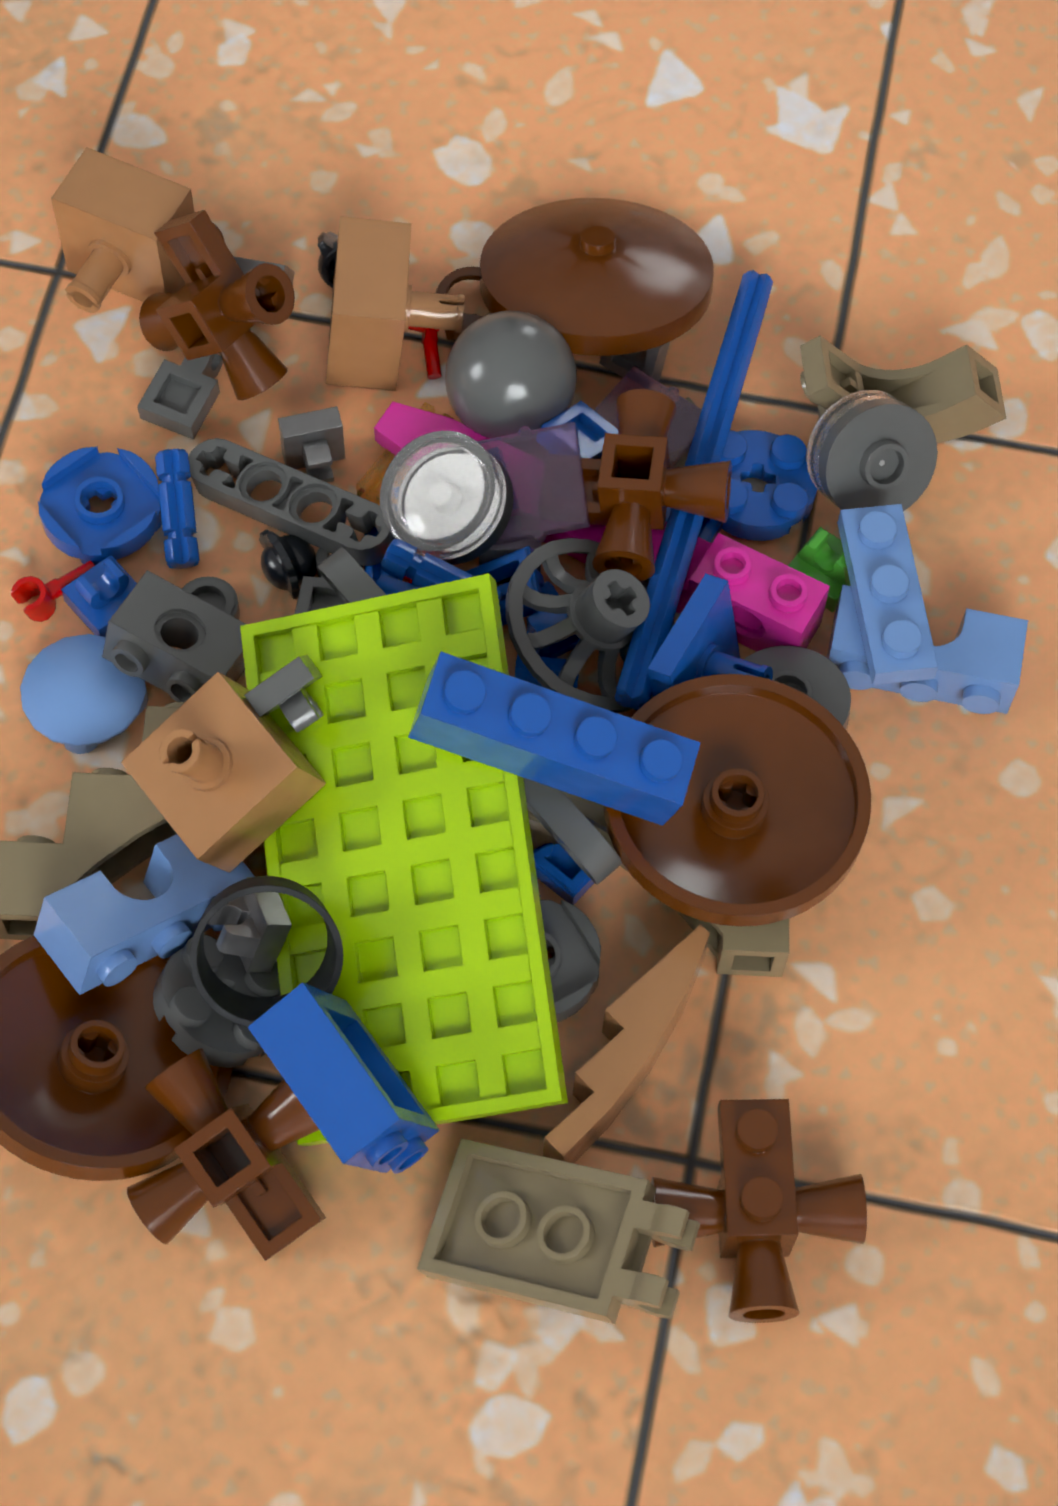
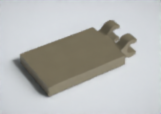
M461 1138L417 1270L429 1278L612 1324L616 1323L621 1304L653 1316L672 1319L680 1291L668 1287L669 1281L666 1278L643 1273L642 1269L652 1239L677 1249L692 1251L700 1223L688 1219L690 1212L686 1209L667 1204L653 1203L657 1189L649 1180Z

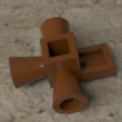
M205 209L169 220L154 234L186 285L176 293H154L146 298L139 314L140 327L144 337L153 347L162 351H172L179 347L187 361L220 353L237 400H246L264 392L281 380L287 373L288 368L250 328L255 324H281L289 318L295 302L291 280L280 267L271 263L259 264L244 274L225 244L222 232L211 221Z
M633 389L618 396L616 399L618 434L605 433L601 459L547 456L539 506L541 521L606 526L592 561L593 568L599 574L610 569H618L630 573L639 581L652 577L655 573L651 529L664 530L667 507L724 523L728 519L732 481L731 460L670 468L667 435L675 417L677 406L670 397L658 391Z
M200 1048L168 1067L145 1086V1089L192 1134L191 1137L174 1148V1151L182 1161L181 1163L127 1187V1195L136 1214L150 1233L161 1243L169 1244L208 1201L213 1208L224 1203L227 1204L265 1261L326 1218L279 1149L319 1130L284 1079L254 1112L249 1104L228 1109L204 1050Z
M789 1099L720 1100L717 1110L721 1178L717 1189L652 1177L651 1183L657 1189L653 1203L667 1204L688 1210L690 1212L688 1219L700 1223L696 1238L719 1233L720 1258H737L728 1315L730 1319L747 1323H768L788 1320L798 1316L799 1309L784 1257H789L798 1237V1232L864 1244L867 1230V1203L863 1177L861 1174L795 1188ZM652 1239L654 1248L665 1245Z

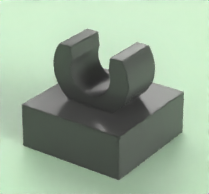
M308 655L297 657L244 695L259 717L268 715L280 707L296 732L303 731L324 716L315 700L305 690L323 677Z

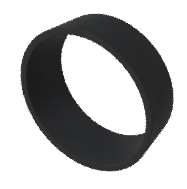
M256 876L238 881L225 888L206 908L191 942L190 969L200 995L218 1014L232 1022L247 1027L287 994L267 998L248 996L228 987L213 972L204 950L205 927L214 914L229 902L248 894L276 892L293 896L309 904L324 919L327 930V948L319 969L306 984L332 994L342 971V941L338 928L327 909L309 889L295 881L282 877Z

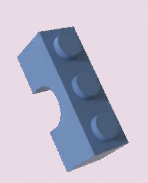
M842 585L834 615L827 658L843 673L850 689L866 690L875 688L900 693L903 697L916 702L937 700L962 705L966 710L978 714L994 712L1007 714L1020 683L1028 620L966 608L955 640L945 645L934 646L938 663L934 679L872 685L851 586Z
M178 834L155 844L143 883L155 898L139 900L125 896L112 886L101 871H98L44 897L34 936L77 993L81 995L102 983L105 986L118 984L127 978L138 965L157 955L160 958L171 957L184 948L188 940L194 936L206 908L221 891L247 877L255 876L243 861L229 873L198 860ZM207 924L205 931L211 928L214 931H221L224 925Z

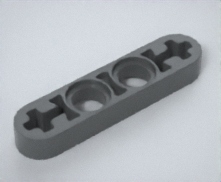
M219 438L208 439L198 444L189 454L191 479L198 493L203 497L286 534L297 536L327 552L334 553L338 548L343 547L359 565H377L382 562L390 543L397 539L391 517L387 510L380 505L231 441ZM226 463L230 474L217 469ZM210 467L213 468V469H215V470L212 471V472L210 473V475L208 476V474H207L206 471H207ZM232 476L237 479L236 484L234 483ZM264 481H277L282 485L279 493L269 500L258 501L251 498L253 489ZM324 502L332 506L330 514L319 522L309 523L301 519L303 510L313 503ZM347 518L349 520L350 526L345 524ZM374 527L377 528L378 535L376 537L366 535L360 542L354 530L368 534Z

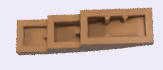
M701 924L605 1009L602 1033L610 1042L575 1072L573 1095L581 1104L544 1137L543 1157L575 1163L610 1127L648 1076L683 1013L704 960L710 932Z

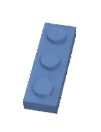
M902 504L840 510L837 524L871 684L881 685L934 679L938 663Z

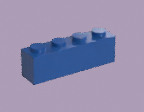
M440 652L428 675L408 738L661 826L683 806L701 744L698 741L444 652Z

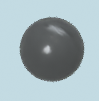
M499 311L479 318L459 335L448 355L445 368V385L450 404L463 424L484 437L498 440L504 444H518L537 439L544 423L570 408L576 391L577 369L574 356L567 341L553 325L527 312Z

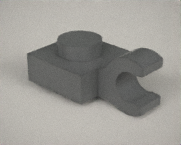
M213 354L188 361L185 357L181 365L164 359L137 406L140 419L194 440L220 394L218 380L214 378L223 365L221 356Z

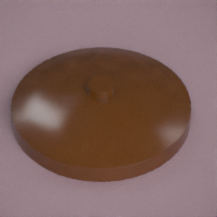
M575 198L533 207L515 215L498 227L488 238L480 256V290L489 312L521 311L546 320L562 334L572 354L590 356L623 355L649 350L666 344L694 327L707 311L712 296L714 264L710 251L701 237L674 216L650 206L625 200Z
M716 674L684 681L666 689L650 699L631 717L632 719L701 743L683 806L663 826L603 805L607 831L616 853L621 858V862L631 876L657 900L682 914L704 922L739 927L759 926L786 920L809 910L829 896L846 878L860 853L869 827L871 815L870 782L863 758L850 734L817 701L797 689L771 679L742 674Z
M35 936L12 946L0 955V1145L21 1160L41 1170L59 1176L90 1181H114L133 1178L160 1169L179 1158L174 1148L191 1137L192 1134L145 1089V1086L156 1076L187 1056L172 1041L176 1032L168 1025L165 1016L159 1022L153 1006L155 983L171 957L160 958L157 955L138 965L127 978L118 984L105 986L102 983L79 995ZM210 1065L221 1093L225 1098L231 1081L233 1067L225 1068Z

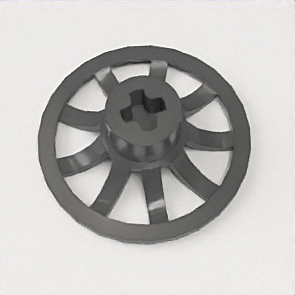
M566 538L548 542L536 548L518 565L509 582L506 594L505 617L515 650L531 675L544 688L615 713L632 710L630 707L620 706L615 700L617 690L616 661L620 653L622 660L625 662L633 632L645 621L649 614L650 601L646 590L650 578L639 581L630 573L618 569H610L599 574L592 565L599 542L578 538ZM568 553L587 554L585 562L586 580L576 579L566 572L559 561L558 555ZM542 564L550 580L568 594L557 596L543 594L531 589L526 584L534 570ZM523 605L536 611L567 614L568 617L541 631L527 633L523 619ZM576 634L580 640L557 676L545 665L536 650L546 648ZM595 649L599 651L598 684L601 695L590 694L573 687L577 675Z

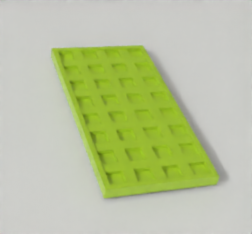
M488 573L240 626L248 690L251 691L291 661L303 655L310 657L323 676L305 690L315 700L324 716L303 731H295L280 707L270 713V716L326 784L264 841L267 875L286 878L309 889L323 903L338 928L343 946V966L339 981L332 995L342 998L349 1003L436 1125L568 1103L523 777L408 738L428 675L440 652L509 675L496 580ZM279 893L292 923L277 958L280 993L284 995L290 993L302 982H308L319 969L326 953L327 930L323 917L309 904L293 896ZM320 1130L297 1140V1145L302 1146L328 1143Z

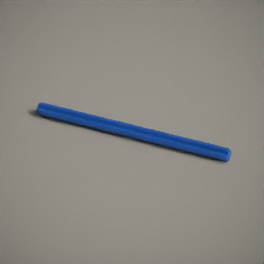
M750 270L742 276L685 466L721 462L773 285V281L767 273L758 274L756 271ZM671 508L655 560V573L650 577L646 590L650 601L649 614L645 621L633 632L616 688L615 700L622 707H630L638 711L650 700L652 690L647 668L671 630L704 519L702 516Z

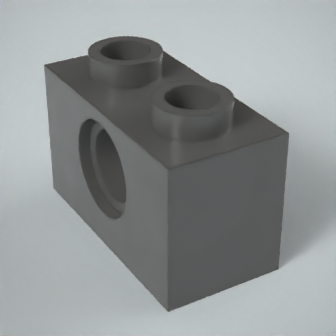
M147 570L109 620L102 657L112 662L124 674L140 677L167 692L176 702H186L217 672L237 682L245 670L240 626L246 624ZM170 646L179 647L181 649H175Z

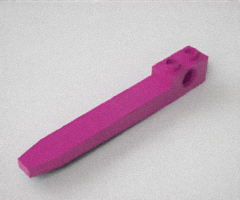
M393 401L375 425V441L406 466L424 450L446 441H468L483 447L487 451L499 448L503 452L521 508L518 511L512 512L511 517H522V531L541 532V541L545 543L566 538L589 539L600 543L606 526L541 521L539 506L546 463L498 440L484 437L468 428L465 424L450 417ZM665 521L664 530L651 529L654 563L667 521ZM720 533L717 534L712 543L698 537L676 612L681 614L706 573L729 582L738 643L756 652L774 646L807 648L822 623L830 586ZM567 554L584 564L586 562L587 554Z

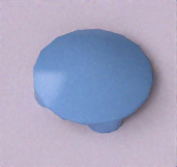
M93 634L64 637L43 648L27 666L20 686L22 709L33 728L51 741L64 744L65 748L72 753H89L98 744H102L123 733L146 708L148 703L145 680L140 677L124 674L112 662L102 657L106 637Z

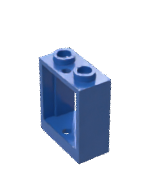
M302 982L248 1026V1029L343 1164L382 1173L392 1170L394 1174H397L414 1165L427 1153L428 1147L425 1142L440 1131L346 1000Z

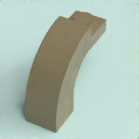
M818 336L800 345L804 370L800 375L801 385L808 399L818 405L821 430L826 433L851 408L873 399L897 400L919 412L931 425L937 443L970 435L1006 419L998 369L968 345L924 365L899 370H882L861 365L822 336Z

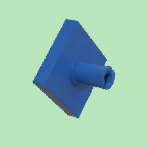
M706 573L647 668L653 697L684 681L716 674H742L773 679L772 667L759 665L740 658L729 582Z

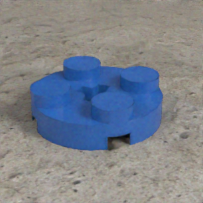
M759 430L729 431L721 461L731 460L732 462L731 496L728 519L726 523H722L721 529L742 539L767 541L779 539L789 534L791 526L799 523L802 519L803 522L806 520L814 504L818 480L814 465L806 456V445L801 439L794 435H777ZM758 478L767 484L763 492L752 491L751 483L744 482L743 480Z
M86 447L75 450L52 465L42 481L43 492L40 502L38 501V507L44 531L49 540L59 550L71 557L79 558L83 564L92 561L94 565H97L110 555L115 560L124 558L143 547L162 525L158 491L159 484L156 475L141 457L131 451L117 448L118 454L110 452L99 453L98 447ZM97 495L103 501L110 497H113L115 500L111 503L112 508L109 510L95 513L90 511L89 499Z

